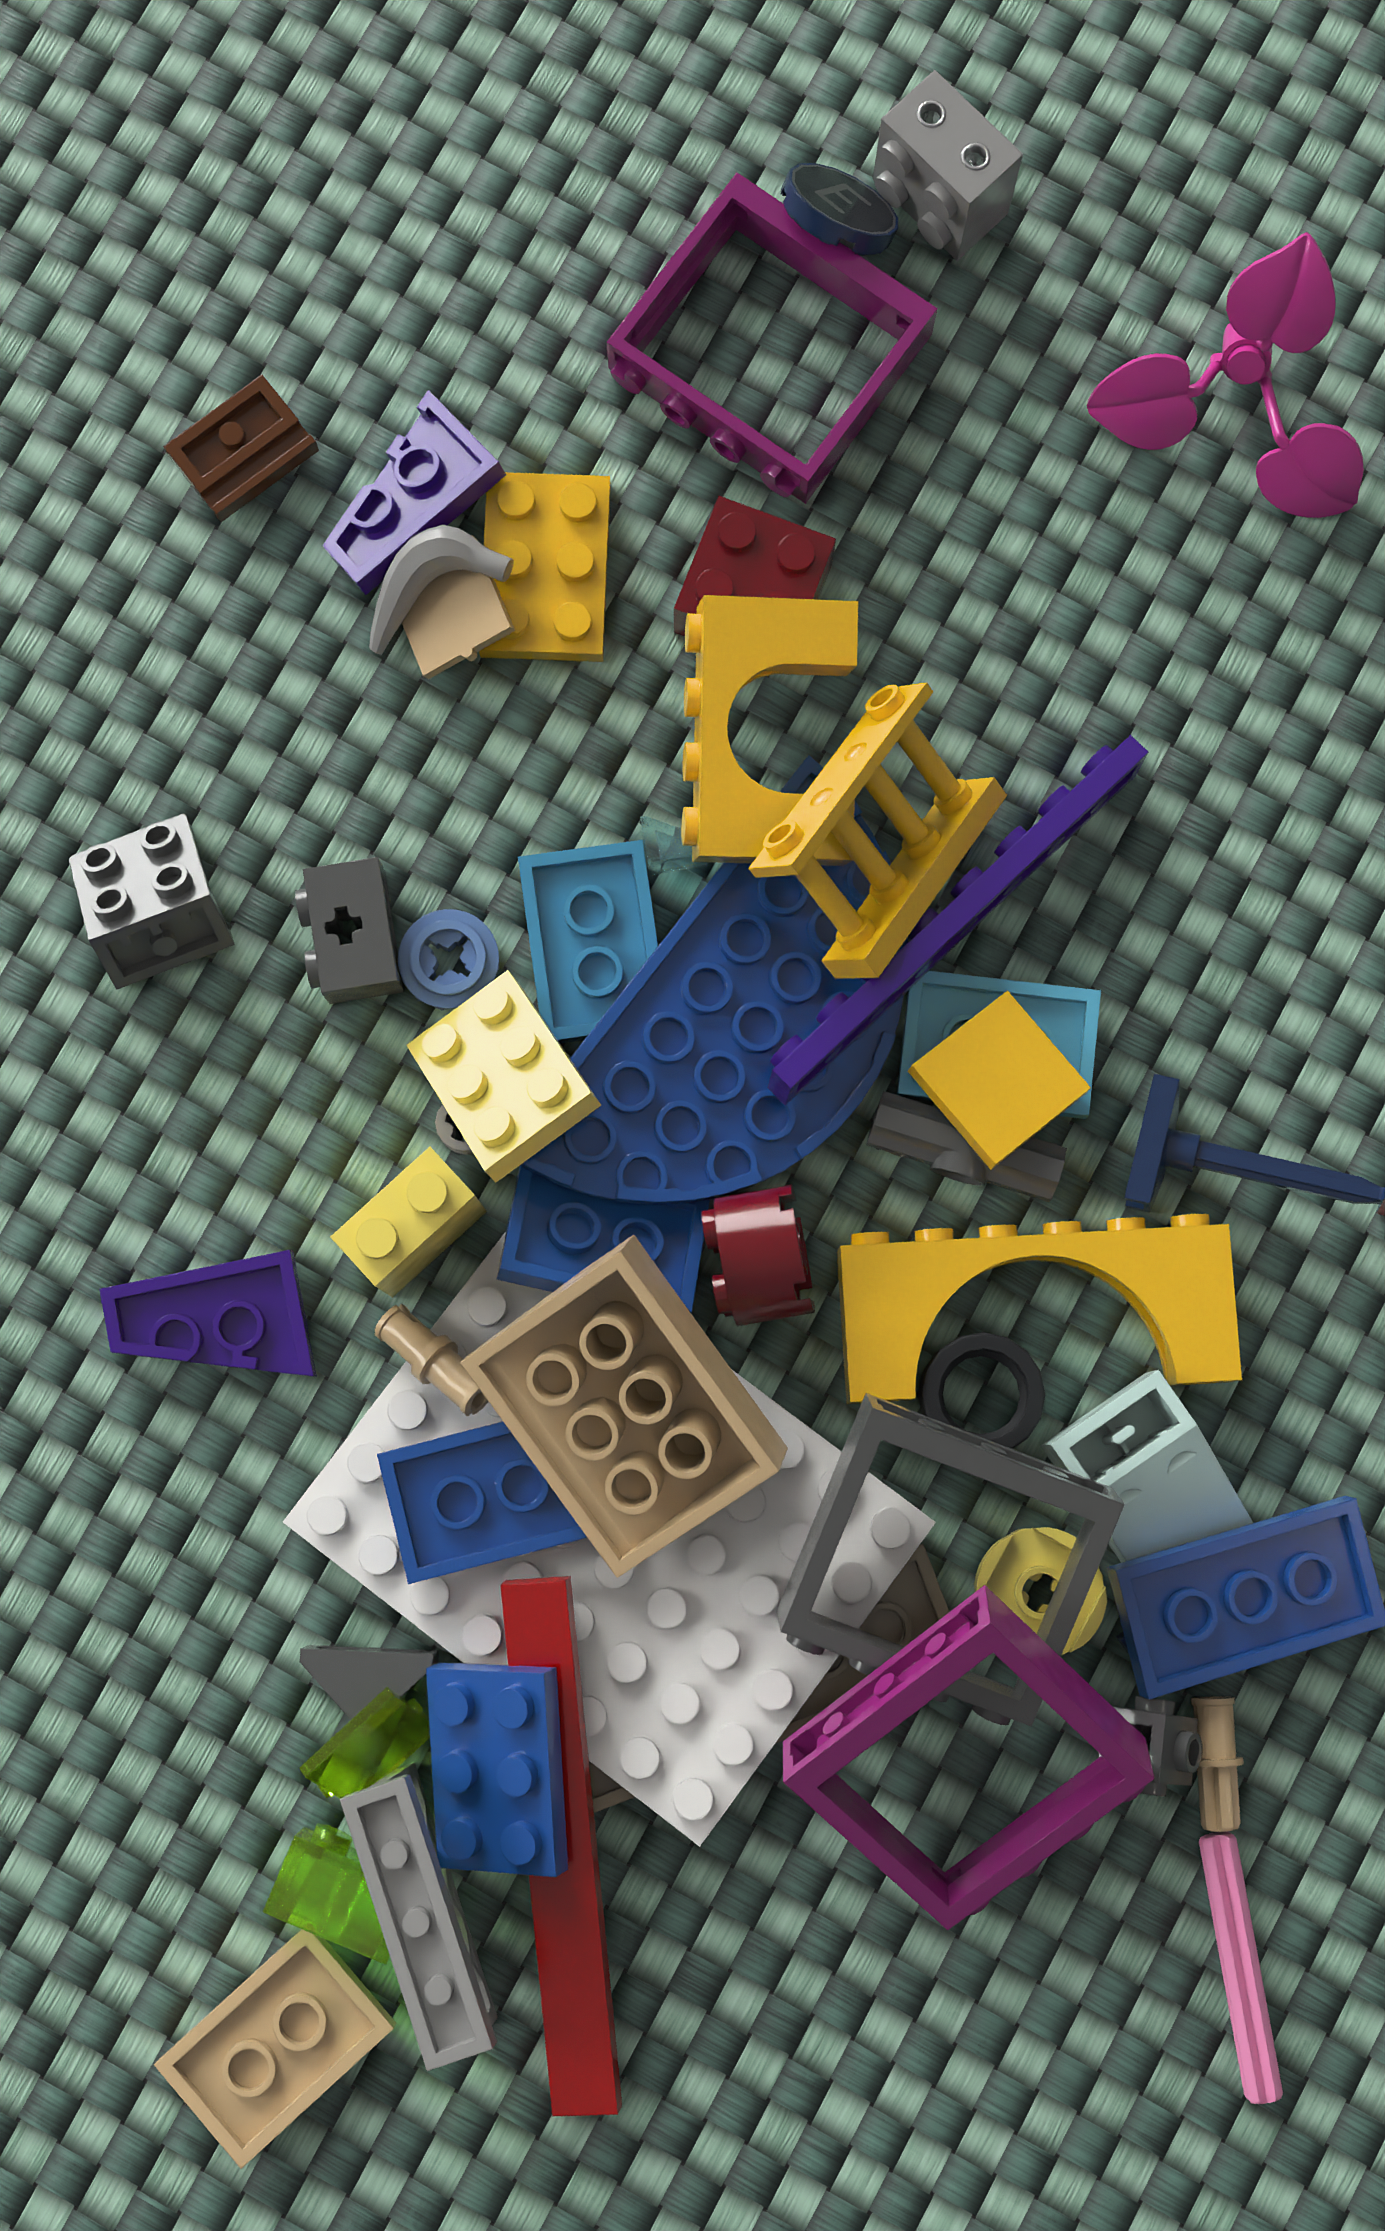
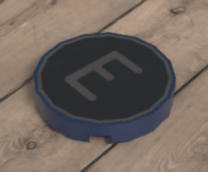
M799 163L789 170L781 187L780 195L786 196L783 205L788 215L802 229L828 245L833 244L837 246L840 239L855 243L852 252H855L854 254H880L889 247L898 230V217L891 205L876 190L858 178L836 168L817 163Z

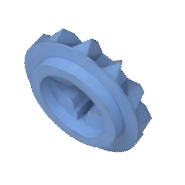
M454 909L437 910L419 918L405 933L398 952L400 975L408 990L418 1001H422L440 1010L457 1008L495 979L499 970L498 946L490 929L474 915ZM467 940L462 946L464 950L460 955V960L465 966L466 972L469 973L468 977L461 972L457 974L455 971L448 970L443 976L439 975L432 981L436 976L435 971L438 969L439 962L434 956L433 950L428 946L432 944L437 949L442 948L450 952L456 946L460 947Z

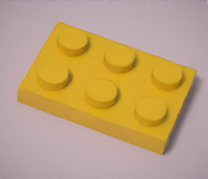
M505 472L506 476L486 492L484 546L514 560L512 572L507 581L501 582L497 579H494L515 631L480 650V658L603 662L611 493L610 476Z

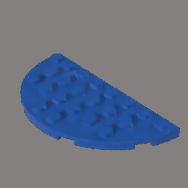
M808 755L780 792L804 794L823 767ZM855 801L854 819L890 866L891 862L886 851H881L872 831L861 817L862 810ZM851 861L844 866L821 865L857 912L870 894L869 888L871 883L855 862ZM723 863L570 1057L601 1106L520 1166L564 1188L596 1198L632 1204L667 1205L693 1203L723 1197L753 1187L782 1173L813 1152L838 1130L860 1105L877 1079L893 1046L904 995L785 1106L767 1088L772 1070L775 1068L770 1063L771 1058L794 1035L797 1034L804 1041L821 1025L816 1020L817 1015L836 995L844 992L850 998L866 982L862 978L835 979L821 960L836 941L838 930L795 875L755 878L748 869L752 863ZM907 937L906 940L903 942V944L901 945V947L899 948V950L896 952V954H897L907 943H909V942H908V937Z

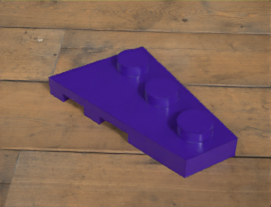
M291 1250L99 1289L110 1352L317 1377L294 1252Z

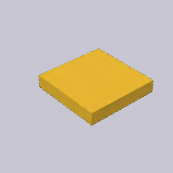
M1008 990L912 1064L907 1071L990 1170L1091 1089L1088 1083Z

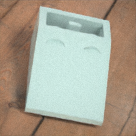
M1159 1370L1144 1373L1040 1445L1053 1465L1112 1487L1125 1505L1108 1543L1121 1563L1253 1523L1198 1425Z

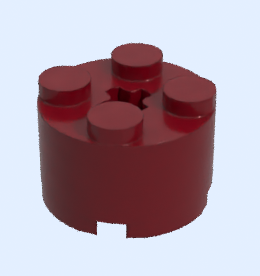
M792 1185L715 1198L714 1209L701 1212L708 1250L713 1249L714 1254L720 1253L723 1274L712 1276L717 1309L719 1314H724L725 1317L733 1316L737 1326L815 1313L813 1300L810 1298L801 1300L800 1290L813 1287L801 1218H795L793 1208L785 1209L784 1203L797 1201Z

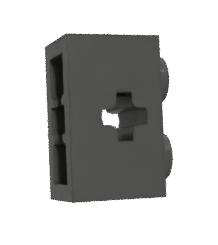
M379 857L303 869L305 889L295 890V898L302 928L311 926L315 950L305 951L304 953L307 977L311 989L320 987L322 995L329 1004L404 992L398 966V949L386 872ZM353 920L358 929L352 932L353 943L343 945L337 935L343 932V921Z

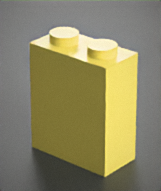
M428 1147L331 1235L330 1238L375 1287L393 1298L487 1211L474 1193L431 1147Z

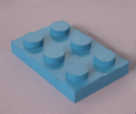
M643 840L518 857L539 1014L560 1044L585 1040L658 947Z

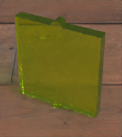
M386 1687L299 1769L305 1778L318 1785L325 1798L334 1795L341 1799L348 1794L366 1789L397 1769L430 1738L429 1716L422 1712L423 1708L415 1698L407 1701Z

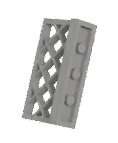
M414 1762L396 1768L366 1789L344 1796L340 1799L426 2070L430 2071L493 2049L497 2040L492 2025L498 2016L450 1869L440 1868L435 1823Z

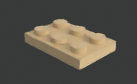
M309 1922L159 2058L154 2066L242 2169L390 2033L397 2023L313 1924Z

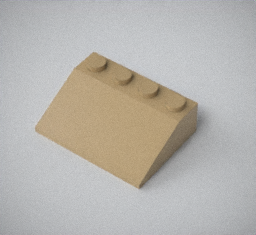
M632 1235L580 1271L460 1362L617 1578L779 1472L788 1450L786 1444L635 1235Z

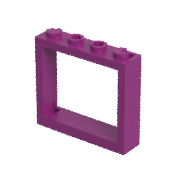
M736 172L607 341L608 368L611 370L610 373L615 381L624 389L633 394H639L642 391L660 403L662 412L676 425L685 429L692 425L708 436L712 447L721 456L734 463H739L740 460L744 461L761 473L760 478L772 491L783 497H789L792 494L806 504L932 336L938 308L860 255L854 254L855 252H852L851 249L839 242L837 246L833 244L828 245L802 229L788 215L782 202ZM736 230L898 340L806 464L643 353Z
M986 1585L978 1589L783 1741V1783L947 1930L968 1915H975L981 1912L995 1895L1017 1879L1030 1876L1038 1869L1043 1860L1069 1841L1078 1840L1083 1837L1096 1821L1122 1802H1129L1135 1799L1146 1785L1155 1779L1146 1738ZM994 1653L1102 1756L944 1872L836 1773L977 1664Z

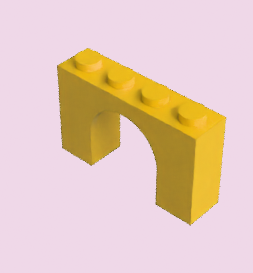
M704 595L697 606V614L687 613L686 653H696V677L686 678L684 716L695 717L694 743H684L683 781L694 782L693 807H683L681 838L683 846H692V862L753 863L764 848L763 841L766 835L786 819L804 795L782 793L768 789L751 779L736 761L729 744L727 728L729 711L736 694L743 687L765 676L775 674L847 676L857 667L858 601ZM855 799L847 809L853 816V818L855 811ZM832 832L828 834L813 855L820 865L844 866L853 861Z

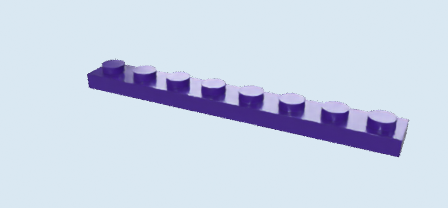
M1131 735L1114 751L1108 745L1099 749L1082 768L1081 773L1085 778L1071 791L1065 785L1060 786L1038 810V814L1042 818L1028 831L1020 825L1010 832L994 851V854L999 858L986 871L982 872L976 866L964 875L950 892L955 900L940 914L933 908H930L923 914L908 935L911 941L891 959L879 978H862L866 983L850 998L844 992H840L817 1015L816 1020L821 1025L804 1041L796 1034L780 1047L770 1060V1063L775 1068L772 1070L767 1088L786 1106L1136 777L1149 752Z

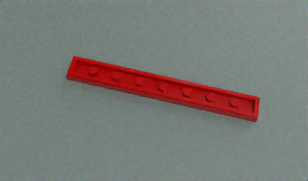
M571 1576L505 1580L500 1587L508 1666L557 1667L568 1870L557 1877L529 1875L552 2117L618 2115L622 2107Z

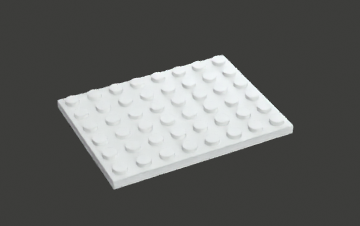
M506 1232L430 1329L435 1335H447L458 1346L457 1354L463 1359L552 1293L496 1280ZM406 1361L287 1515L283 1523L464 1664L508 1665L500 1587L505 1580L571 1576L588 1759L700 1847L840 1655L827 1649L824 1650L822 1655H815L790 1644L786 1640L787 1634L780 1632L776 1611L835 1470L841 1451L733 1371L788 1447L779 1472L617 1578L590 1540L584 1538L408 1584L377 1454L502 1422V1419L489 1402L477 1414L466 1416L454 1402L432 1383L422 1384L411 1374L412 1366ZM868 1472L811 1611L859 1629L936 1522Z

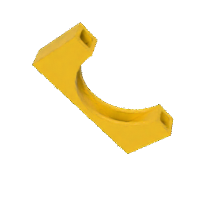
M1187 1214L1170 1217L1171 1227L1146 1228L1145 1218L1131 1217L1107 1220V1231L1082 1232L1081 1221H1060L1042 1224L1043 1234L1018 1236L1017 1225L979 1227V1238L954 1239L952 1228L923 1229L914 1231L915 1241L894 1243L889 1241V1232L851 1234V1245H841L837 1250L846 1404L862 1403L866 1393L889 1402L916 1399V1374L921 1348L932 1322L946 1301L962 1285L979 1274L999 1266L1025 1261H1046L1078 1268L1107 1283L1121 1294L1135 1309L1149 1330L1159 1353L1164 1378L1170 1386L1242 1380L1229 1224L1210 1225L1209 1214Z

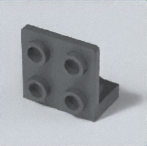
M185 814L153 823L146 828L109 842L94 845L69 858L88 940L116 990L235 945L226 919L209 887L192 827Z

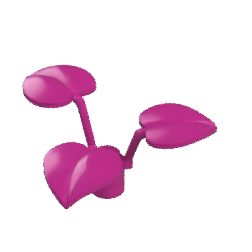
M1307 232L1301 234L1283 248L1253 262L1235 278L1227 295L1226 311L1230 323L1226 326L1223 334L1222 353H1215L1210 357V365L1196 383L1190 385V370L1182 358L1159 353L1144 355L1117 368L1097 385L1087 401L1089 414L1116 437L1129 445L1147 450L1163 449L1180 442L1192 431L1197 420V407L1192 398L1202 395L1219 371H1224L1228 378L1239 384L1247 385L1258 382L1261 387L1274 440L1280 447L1264 454L1257 462L1256 478L1262 494L1276 508L1301 517L1322 518L1350 510L1358 502L1364 471L1363 455L1358 443L1348 431L1339 426L1325 423L1304 426L1289 440L1283 428L1272 385V373L1270 371L1273 343L1290 353L1306 352L1323 340L1334 320L1336 299L1333 277L1325 256L1313 237Z

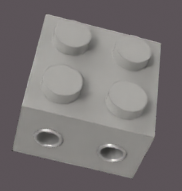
M934 70L881 118L873 180L875 181L878 193L892 207L899 208L901 206L917 222L920 233L931 246L939 250L944 248L958 261L1008 215L1023 153Z

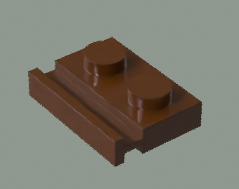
M263 374L163 446L168 457L202 500L207 503L221 523L319 451L314 438L302 427L298 418Z

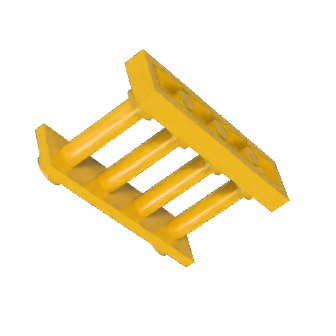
M927 682L899 687L897 685H888L878 690L869 698L865 705L866 712L786 819L766 835L763 841L764 848L748 868L755 878L789 875L797 877L838 930L836 941L821 960L835 979L879 978L1007 797V794L995 777L970 780L956 779L913 719L933 694V690ZM896 742H898L936 794L934 805L923 820H921L881 765ZM864 786L903 837L902 849L890 866L847 810ZM830 832H832L871 883L869 888L870 894L857 912L813 856Z

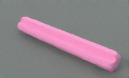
M1230 1832L1209 1833L1200 1837L1199 1847L1243 2091L1251 2104L1272 2103L1282 2098L1283 2089L1237 1838Z

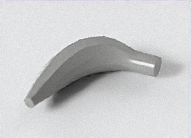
M440 525L414 535L397 552L384 576L373 617L369 649L376 654H383L418 596L436 577L454 570H468L482 573L501 582H506L512 572L514 560L488 549L474 537L456 527Z

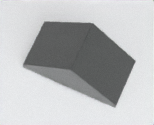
M308 1645L300 1648L299 1662L361 1732H364L426 1675V1668L438 1663L439 1650Z

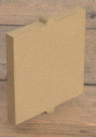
M454 570L436 577L421 592L402 621L422 675L427 679L436 676L464 659L474 661L477 658L478 651L515 631L494 578L468 570Z

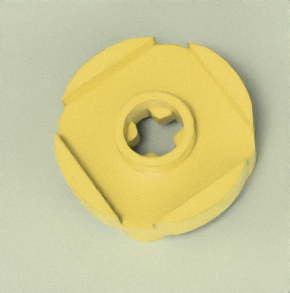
M1049 1527L1023 1528L1011 1532L993 1544L982 1558L975 1576V1592L986 1585L1037 1634L1048 1605L1041 1604L1036 1612L1028 1608L1026 1604L1028 1603L1029 1595L1023 1591V1586L1028 1579L1038 1581L1043 1574H1046L1053 1579L1050 1584V1590L1054 1593L1076 1537L1065 1531ZM1099 1567L1062 1655L1067 1652L1071 1653L1084 1646L1096 1633L1103 1620L1107 1606L1106 1586L1103 1583V1575Z

